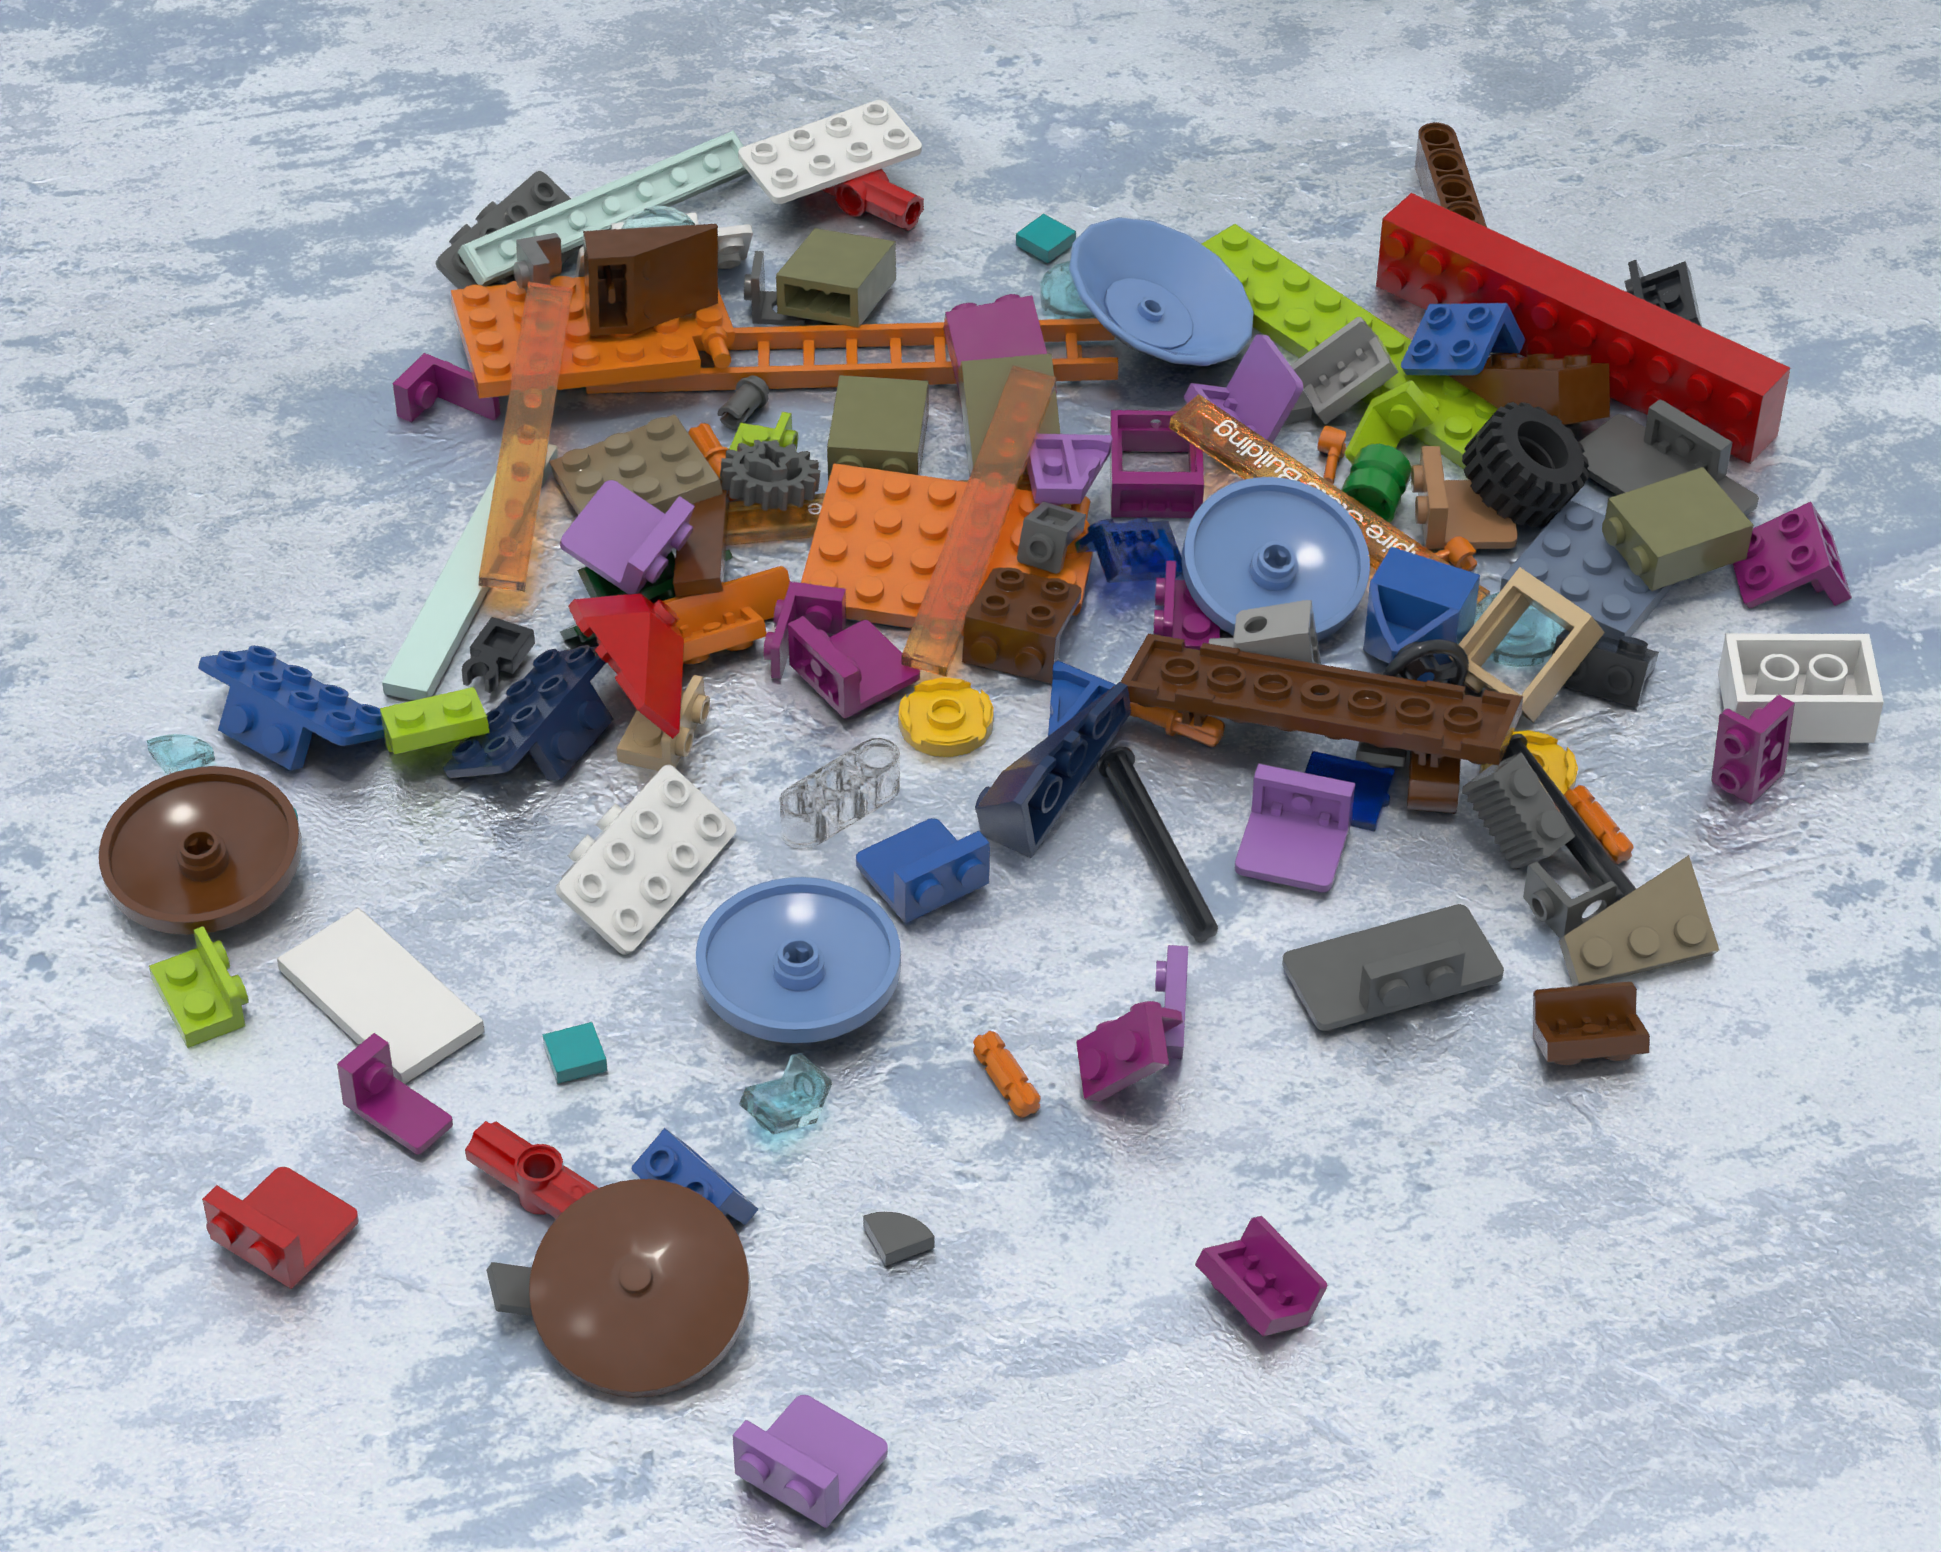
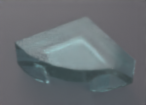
M170 734L147 740L150 755L167 775L185 769L202 767L215 761L213 748L205 741L190 735Z

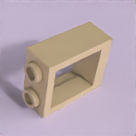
M1519 567L1459 643L1465 650L1469 660L1468 674L1463 684L1478 694L1485 688L1489 691L1523 696L1522 715L1534 723L1605 632L1589 613ZM1531 605L1568 630L1570 634L1522 695H1520L1485 671L1481 666Z

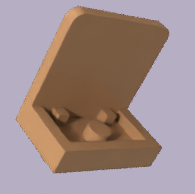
M1421 446L1420 465H1412L1411 469L1412 493H1418L1415 500L1416 524H1422L1425 549H1444L1451 539L1458 536L1466 538L1474 549H1510L1515 547L1517 544L1516 524L1513 523L1511 518L1507 517L1504 519L1493 508H1488L1482 502L1483 499L1480 495L1475 494L1470 487L1472 484L1470 480L1444 479L1440 446Z

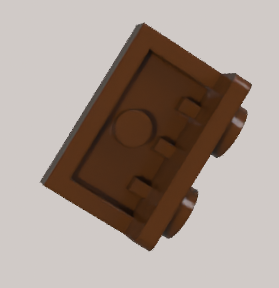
M1632 982L1537 989L1533 992V1038L1547 1062H1554L1560 1065H1574L1580 1063L1582 1059L1600 1057L1613 1061H1623L1630 1059L1635 1054L1649 1053L1650 1034L1636 1014L1637 989Z

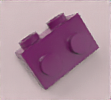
M1155 1001L1140 1002L1130 1008V1012L1115 1020L1098 1024L1094 1032L1077 1040L1084 1099L1101 1102L1167 1067L1169 1060L1164 1033L1183 1023L1182 1012L1161 1007V1004Z
M1263 1216L1250 1219L1240 1240L1203 1248L1195 1263V1266L1211 1281L1215 1290L1223 1294L1245 1317L1246 1322L1263 1337L1308 1325L1327 1289V1282Z

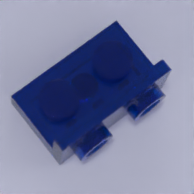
M1140 517L1126 523H1114L1113 519H1104L1090 525L1087 528L1088 533L1074 543L1078 553L1097 552L1107 583L1156 580V577L1166 578L1167 561H1176L1175 578L1183 573L1182 557L1169 521H1148L1146 517Z

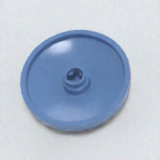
M1258 477L1225 486L1211 495L1198 508L1189 524L1184 539L1182 570L1187 588L1198 607L1212 622L1234 636L1236 615L1242 610L1312 600L1317 640L1320 641L1342 628L1358 609L1369 580L1370 558L1361 529L1348 511L1332 497L1315 487L1296 480L1278 477Z
M791 877L775 879L738 892L722 903L710 915L699 934L696 946L698 984L703 997L712 1010L725 1022L746 1034L782 1043L823 1041L849 1033L864 1025L876 1016L893 996L898 985L901 970V948L898 932L883 908L873 899L850 886L820 878Z

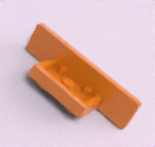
M778 566L724 582L723 591L719 593L674 597L664 600L663 602L680 619L676 625L684 639L683 663L696 664L703 662L710 657L709 654L724 649L729 651L743 650L752 646L754 640L766 637L767 632L764 620L774 617L778 599L785 600L790 584L788 570L783 566Z

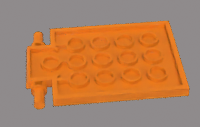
M554 277L550 280L551 301L535 304L526 290L518 287L516 281L506 285L486 287L470 285L464 289L451 290V305L478 398L701 375V359L698 350H705L707 354L711 355L717 368H726L731 364L728 348L733 345L736 335L719 290L718 304L700 309L699 311L637 333L590 336L585 310L584 277Z
M834 463L801 583L846 589V619L868 620L871 623L964 636L965 615L991 571L998 567L1016 568L1023 573L1049 579L1058 578L1081 587V600L1072 614L1076 616L1082 608L1097 540L1096 535L1089 534L1090 524L1087 521L1091 501L1085 496L1081 504H1071L1070 510L1086 514L1084 529L1067 546L1063 569L1056 574L1020 563L1017 560L1024 518L1040 505L1039 503H1034L1032 491Z

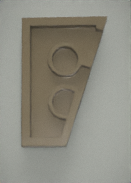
M1689 855L1559 940L1572 986L1592 985L1712 956L1719 951Z

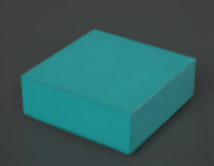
M1044 213L1016 233V246L1047 263L1070 248L1076 240L1075 230Z
M593 1022L542 1034L544 1048L557 1084L608 1071L607 1059Z

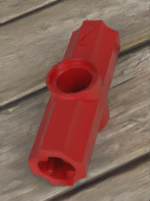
M882 169L822 189V191L835 196L839 207L851 216H861L867 211L907 231L917 225L918 219L924 210V198L890 183Z
M485 1121L473 1132L472 1139L465 1148L467 1161L516 1192L521 1206L533 1214H549L557 1219L575 1201L598 1189L597 1186L564 1166L561 1153L556 1148L547 1144L532 1145L497 1121L493 1123Z

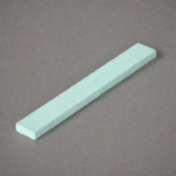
M733 130L461 246L458 254L476 283L487 286L514 274V263L517 262V239L557 233L561 239V253H564L584 244L583 231L610 230L612 223L643 219L749 173L738 159V151L743 147V144Z
M514 437L382 681L383 693L385 695L409 700L433 696L552 470L549 461L558 458L556 445Z

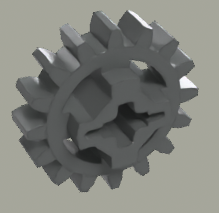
M754 440V446L752 447L739 443L737 451L728 449L726 451V458L721 460L722 490H730L731 499L743 497L745 499L744 505L748 507L754 503H759L762 510L780 509L785 511L787 504L791 503L800 508L803 506L804 499L812 501L815 497V492L819 490L821 472L818 470L819 462L818 460H810V452L808 451L798 453L795 450L796 445L790 444L785 448L780 447L778 440L762 442Z

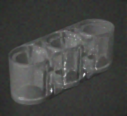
M883 738L869 739L787 787L779 798L781 838L784 843L791 848L799 850L813 848L893 800L900 791V752L896 744Z

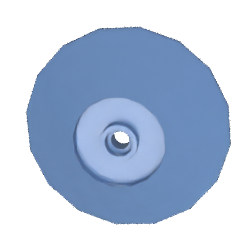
M1117 217L1089 225L1072 243L1069 271L1079 298L1115 338L1132 350L1170 363L1209 366L1235 358L1252 338L1254 311L1242 283L1219 256L1189 235L1154 221Z

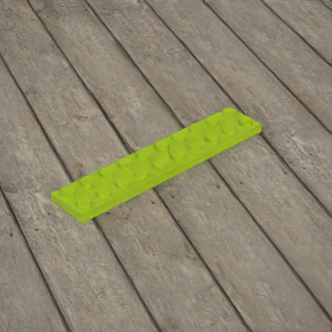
M1233 224L1201 243L1219 256L1242 283L1254 311L1253 328L1269 336L1272 341L1299 359L1355 318L1361 317L1383 342L1399 372L1382 386L1362 398L1361 401L1369 405L1373 398L1412 380L1439 411L1433 424L1412 433V435L1428 446H1440L1441 455L1462 469L1466 467L1462 463V455L1466 452L1464 448L1498 408L1448 375H1406L1401 367V362L1412 341L1411 339L1238 225Z

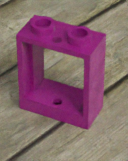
M1111 410L1110 435H1112L1113 439L1110 452L1111 517L1193 518L1195 512L1203 504L1204 495L1201 411ZM1155 419L1160 420L1159 423H1153L1151 421ZM1122 451L1188 452L1189 472L1123 471Z

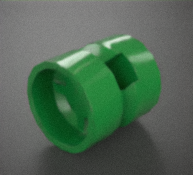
M1370 444L1358 452L1338 499L1341 502L1340 505L1343 503L1347 505V511L1354 510L1362 515L1363 520L1360 522V518L1356 513H1349L1359 528L1367 529L1369 527L1372 530H1380L1377 527H1371V525L1384 528L1392 522L1401 503V496L1406 491L1411 479L1412 468L1409 460L1399 450L1384 444Z

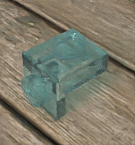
M802 1053L790 1056L782 1078L745 1087L739 1105L754 1117L758 1125L773 1135L817 1123L832 1086V1080Z

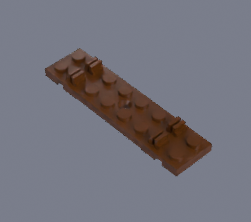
M1149 633L1120 681L1128 686L1130 702L1137 703L1143 707H1162L1178 710V713H1182V724L1189 725L1194 717V726L1202 727L1207 716L1230 719L1236 723H1254L1277 727L1282 731H1301L1324 735L1333 740L1347 739L1365 742L1380 748L1393 747L1414 751V754H1419V765L1426 766L1431 755L1430 767L1436 768L1439 767L1444 756L1468 760L1478 765L1492 764L1499 766L1522 714L1523 696L1484 690L1482 697L1465 695V686L1429 680L1423 682L1244 652L1238 648L1203 643L1200 650L1185 648V639Z

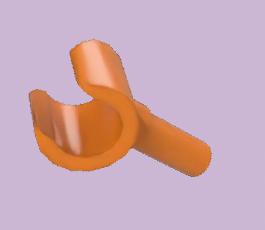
M1330 426L1323 428L1317 446L1318 451L1328 454L1323 483L1326 485L1334 483L1339 459L1344 457L1346 444L1344 443L1346 432Z
M1461 536L1451 539L1444 547V550L1422 555L1441 563L1451 562L1454 567L1466 571L1473 570L1477 565V561L1472 556L1476 553V550L1466 538Z

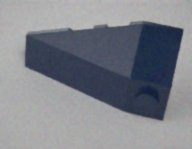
M1118 682L1003 770L991 787L987 786L982 790L976 801L975 812L977 813L980 832L984 837L1029 858L1033 857L1130 716L1131 706L1127 685Z

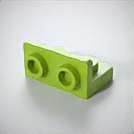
M204 926L194 929L196 949L149 965L151 979L187 1048L245 1027L242 1005L249 1003L248 995L240 976L237 974L231 977L227 971L230 969V963L222 942L218 940L212 943Z

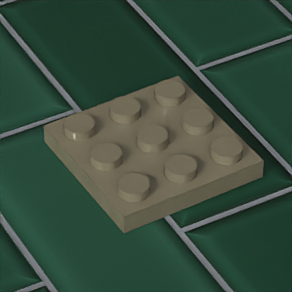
M675 414L653 419L647 425L626 433L613 434L602 442L583 449L570 450L562 457L549 461L554 478L577 515L582 512L601 486L608 480L618 482L664 514L679 496L693 504L723 494L718 476Z

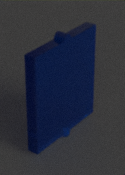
M1312 751L1304 773L1355 783L1351 826L1375 832L1383 807H1388L1390 804L1388 792L1394 778L1395 769L1378 768L1365 762Z

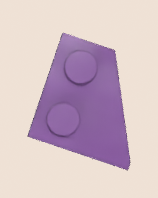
M1025 433L1023 451L1034 503L1041 504L1044 501L1054 505L1081 504L1110 455L1112 435Z
M1168 945L1167 961H1156L1155 991L1165 992L1164 1008L1182 1012L1183 1023L1164 1033L1168 1058L1183 1059L1189 946Z

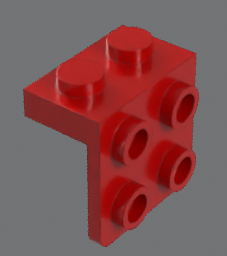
M288 1167L276 1168L243 1200L218 1185L202 1198L207 1220L206 1228L210 1239L290 1289L311 1271L359 1222L356 1208Z

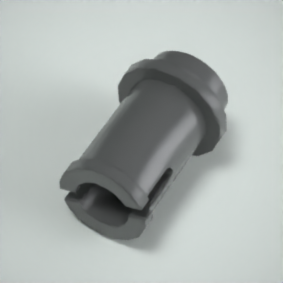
M754 375L739 380L736 385V392L718 410L717 414L721 416V423L731 430H738L740 423H745L756 408L765 406L768 402L769 387L766 382Z

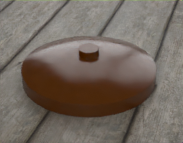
M208 766L190 768L168 774L150 782L120 805L107 823L102 834L99 846V867L110 898L122 913L136 923L152 930L170 934L194 935V929L204 926L207 933L233 927L251 919L270 906L285 891L299 866L302 853V836L292 804L286 795L270 781L252 772L231 767Z
M633 1179L605 1185L584 1195L571 1204L558 1216L544 1235L535 1254L529 1283L530 1307L535 1325L542 1341L556 1362L575 1379L593 1389L615 1396L631 1398L658 1396L679 1390L711 1371L729 1352L741 1332L749 1308L751 1290L750 1272L744 1248L738 1234L725 1215L713 1203L695 1191L675 1183L654 1179Z

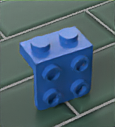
M1507 303L1429 304L1401 362V367L1406 375H1476L1483 370L1490 353H1520L1525 338Z
M930 818L859 851L856 854V867L906 924L989 884L990 842L980 831L957 841L940 820Z

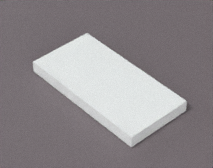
M359 907L277 958L279 971L358 1045L373 1033L389 1042L394 1077L404 1084L485 1032L483 1020Z

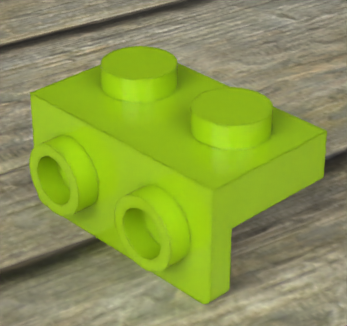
M474 687L380 708L385 744L388 751L393 752L394 755L489 733L487 715Z

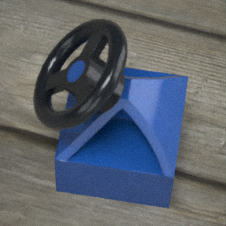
M1390 547L1370 581L1363 650L1366 653L1389 663L1383 675L1398 677L1400 674L1402 678L1427 682V680L1437 682L1449 679L1446 682L1447 684L1463 685L1468 674L1469 660L1465 650L1459 643L1474 625L1480 575Z

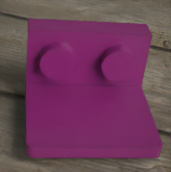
M1811 501L1753 528L1747 558L1733 563L1743 602L1748 608L1758 606L1810 581L1816 592L1819 593L1824 590L1835 606L1852 599L1833 534Z
M804 616L788 623L789 665L844 719L920 680V669L868 620H862L831 637L825 631L815 628Z

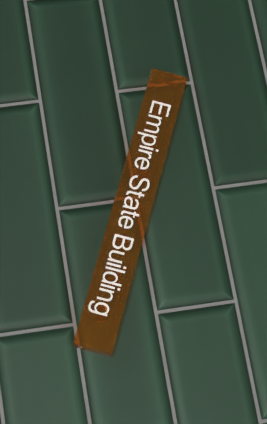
M1198 394L1171 417L1169 424L1171 430L1244 480L1258 477L1286 478L1308 484L1332 497L1348 511L1361 529L1369 551L1370 566L1377 570L1390 547L1451 565L1202 395ZM1480 584L1476 612L1487 603L1490 591Z

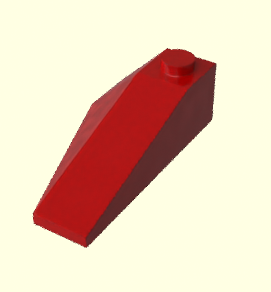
M641 593L574 599L568 605L576 625L584 635L590 637L594 633L598 638L599 646L595 649L598 656L617 673L614 678L636 709L669 737L674 739L680 732L684 639L676 625L680 620L677 614L663 601L658 600L653 604Z

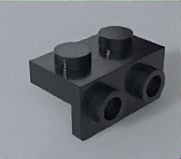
M1637 260L1628 262L1631 278L1624 281L1628 293L1702 327L1693 280L1686 261L1644 276Z
M1564 629L1556 637L1552 655L1570 634L1568 630ZM1602 636L1563 687L1635 707L1640 701L1645 679L1655 669L1659 652L1647 649V642L1634 637L1621 636L1620 640H1615Z

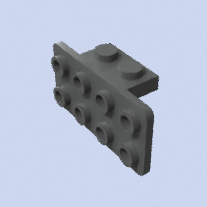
M536 171L498 205L494 201L489 203L476 217L477 223L472 228L465 224L450 239L449 243L451 246L437 258L435 263L437 269L458 289H464L470 285H478L458 254L462 245L568 201L571 198L547 174L542 171ZM584 244L561 253L562 264ZM515 274L487 286L506 285L516 281Z
M1661 399L1649 407L1646 427L1626 415L1618 414L1579 441L1585 450L1583 455L1588 459L1589 467L1586 469L1589 473L1588 477L1617 495L1704 467L1745 516L1754 511L1758 506L1759 497L1757 494L1726 476L1732 442Z
M1461 904L1285 952L1282 960V966L1314 1025L1323 1031L1495 984L1503 979L1504 973L1503 965L1470 910Z

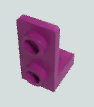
M423 353L392 383L397 417L411 423L425 409L430 408L437 398L446 400L491 420H496L501 414L499 396L478 398L470 371L426 353Z
M790 581L785 600L778 599L774 611L775 632H767L764 642L763 657L764 660L771 661V678L782 679L789 656L788 623L804 616L815 628L821 629L828 634H837L845 629L846 589Z
M373 1033L337 1063L343 1105L413 1153L422 1154L453 1127V1119L450 1114L394 1077L389 1042L377 1034Z

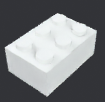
M1725 633L1718 671L1724 710L1727 708L1749 719L1757 708H1764L1779 694L1795 703L1789 742H1875L1884 701L1870 634Z

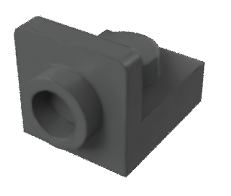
M1043 501L1024 518L1017 553L1018 562L1052 573H1059L1064 566L1067 546L1083 532L1086 514Z

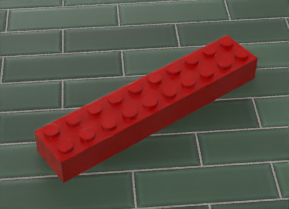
M1410 193L1382 218L1376 287L1425 310L1429 304L1507 303L1525 338L1520 353L1517 354L1526 358L1529 354H1554V358H1564L1566 355H1591V363H1609L1610 398L1648 415L1649 407L1661 399L1732 442L1730 455L1749 464L1778 436L1790 367L1416 194Z

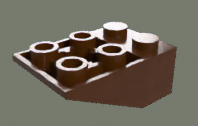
M717 224L583 231L585 310L590 336L637 333L718 304Z
M1493 353L1488 357L1483 370L1476 375H1448L1498 409L1512 402L1517 405L1521 402L1529 403L1533 408L1538 406L1545 409L1551 416L1555 415L1562 421L1563 425L1610 417L1609 363H1591V355H1566L1564 358H1554V354H1529L1526 358L1517 357V353Z

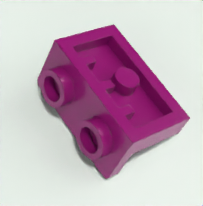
M1167 561L1166 578L1156 577L1155 606H1164V610H1155L1153 634L1185 639V648L1200 650L1203 643H1209L1210 638H1220V627L1212 622L1198 607L1187 588L1185 580H1175L1176 561Z
M1778 694L1764 708H1757L1749 719L1731 709H1725L1719 715L1711 781L1720 786L1724 791L1737 796L1749 804L1756 801L1785 774L1795 703Z

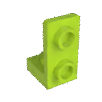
M1412 380L1387 391L1371 400L1344 452L1345 457L1352 465L1358 452L1370 444H1384L1396 449L1401 438L1433 424L1439 411Z

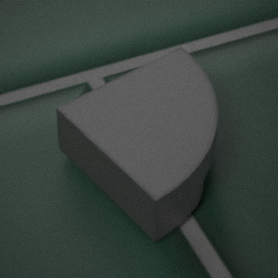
M875 1212L863 1216V1227L885 1266L935 1248V1236L926 1225L911 1216L897 1212Z

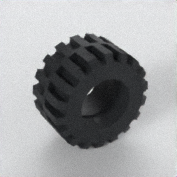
M1514 402L1507 403L1490 417L1464 448L1466 452L1462 455V463L1466 466L1464 468L1466 478L1472 482L1470 487L1475 494L1480 495L1483 499L1482 502L1488 508H1493L1502 518L1506 519L1508 517L1515 524L1523 525L1526 523L1530 527H1538L1541 523L1545 525L1567 505L1588 480L1589 473L1586 469L1589 467L1588 459L1583 455L1585 450L1582 444L1575 439V434L1572 430L1566 428L1559 418L1555 415L1551 416L1541 407L1533 408L1529 403L1521 402L1519 405Z

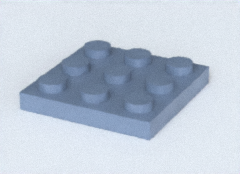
M1570 500L1502 576L1500 591L1518 568L1521 567L1589 613L1605 632L1602 636L1620 640L1621 636L1631 637L1675 583L1651 591L1644 581L1631 571L1628 562L1618 550L1606 541L1602 532V523L1605 515Z

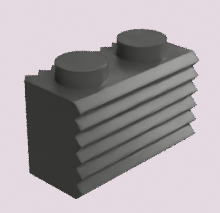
M1522 752L1506 760L1504 759L1500 762L1499 766L1491 765L1462 787V794L1468 795L1467 802L1473 803V810L1479 812L1478 819L1484 820L1483 827L1489 828V835L1495 837L1494 843L1500 845V852L1505 853V860L1511 861L1510 868L1517 870L1551 856L1575 837L1574 832Z

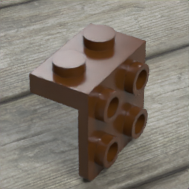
M994 568L965 615L962 662L1052 684L1053 664L1056 660L1059 661L1061 634L1081 600V587L1058 578L1049 579L1023 573L1016 568Z

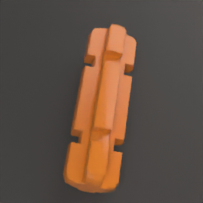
M1578 785L1574 789H1568L1564 796L1617 864L1623 861L1627 862L1632 857L1631 851L1634 848L1623 832L1617 833L1620 828L1597 801H1594V796L1585 786Z
M988 1031L984 1035H978L973 1041L975 1045L973 1052L980 1063L987 1066L985 1068L986 1072L1003 1097L1010 1100L1008 1104L1015 1115L1025 1118L1030 1113L1035 1114L1040 1109L1039 1102L1041 1096L1031 1083H1027L1028 1077L1008 1049H1003L1006 1045L999 1034L994 1031Z

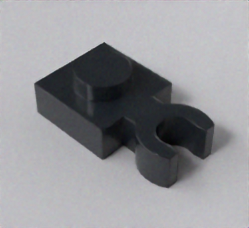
M491 617L470 646L471 658L462 666L463 685L469 686L474 678L484 676L485 692L491 693L496 690L500 682L499 672L502 670L514 674L534 646V630Z

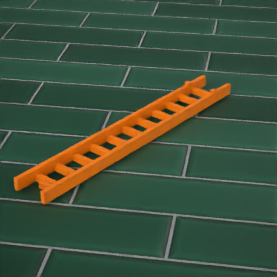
M1097 318L1039 320L1044 342L1066 343L1067 358L1052 359L1055 381L1118 380V357L1082 358V347L1077 345V341L1115 340V337ZM944 322L861 324L860 327L817 325L734 328L735 340L728 350H758V366L726 367L721 369L717 368L714 364V368H701V375L586 387L587 394L736 390L739 380L752 375L764 380L769 389L837 387L839 375L929 381V385L957 383L951 361H946L945 345L947 343L943 330ZM934 345L935 362L902 363L901 346ZM890 346L891 363L858 364L857 347ZM846 347L847 364L815 365V348ZM770 349H803V365L770 366Z

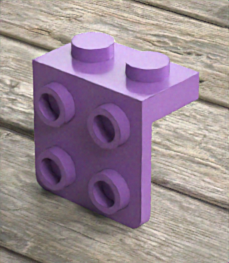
M1258 334L1254 337L1226 388L1191 383L1184 395V399L1193 411H1201L1202 424L1213 438L1215 446L1221 452L1230 456H1236L1255 442V445L1263 448L1262 454L1258 456L1261 457L1269 451L1303 391V382L1270 337ZM1225 420H1231L1236 423L1237 428H1234V424L1231 422L1225 423L1232 427L1231 434L1227 436H1221L1217 431H1214ZM1228 426L1219 428L1221 434H1226L1230 430ZM1236 431H1239V433L1235 437H1233V442L1239 443L1245 437L1248 438L1238 447L1236 446L1237 444H1233L1229 441V438ZM1252 440L1244 449H1240L1245 443ZM1253 446L1249 452L1255 455L1260 452V448Z
M608 480L601 486L562 535L560 547L570 556L627 594H638L647 581L653 584L659 578L668 563L666 557L673 548L679 551L690 537L694 527L688 523L695 506L679 496L664 514L618 482Z
M1258 764L1253 781L1251 814L1235 859V872L1245 877L1317 892H1328L1332 888L1351 826L1355 783Z
M809 1395L797 1396L767 1431L745 1420L732 1435L735 1474L824 1528L831 1524L888 1455V1444L883 1438Z

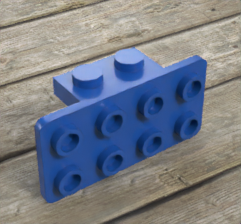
M253 645L248 650L236 652L223 650L219 651L218 655L200 658L199 670L230 686L218 731L289 770L303 768L313 732L341 746L385 738L380 708L356 702L348 697L349 693L345 689L319 682L312 678L313 674L311 671L301 666L288 665L276 658L277 654L269 648Z

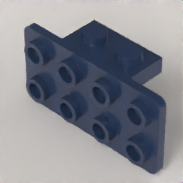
M582 645L575 649L563 651L550 649L540 654L533 661L534 667L523 679L511 685L506 691L507 697L496 709L486 714L489 733L470 737L453 749L451 753L453 757L443 767L447 777L458 778L505 773L511 770L529 751L548 781L561 780L614 720L590 682L606 664L595 651L598 646Z

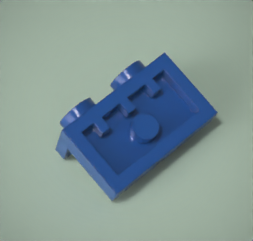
M665 1128L632 1165V1171L640 1179L663 1180L689 1188L713 1203L725 1217L730 1214L744 1225L759 1210L696 1151Z

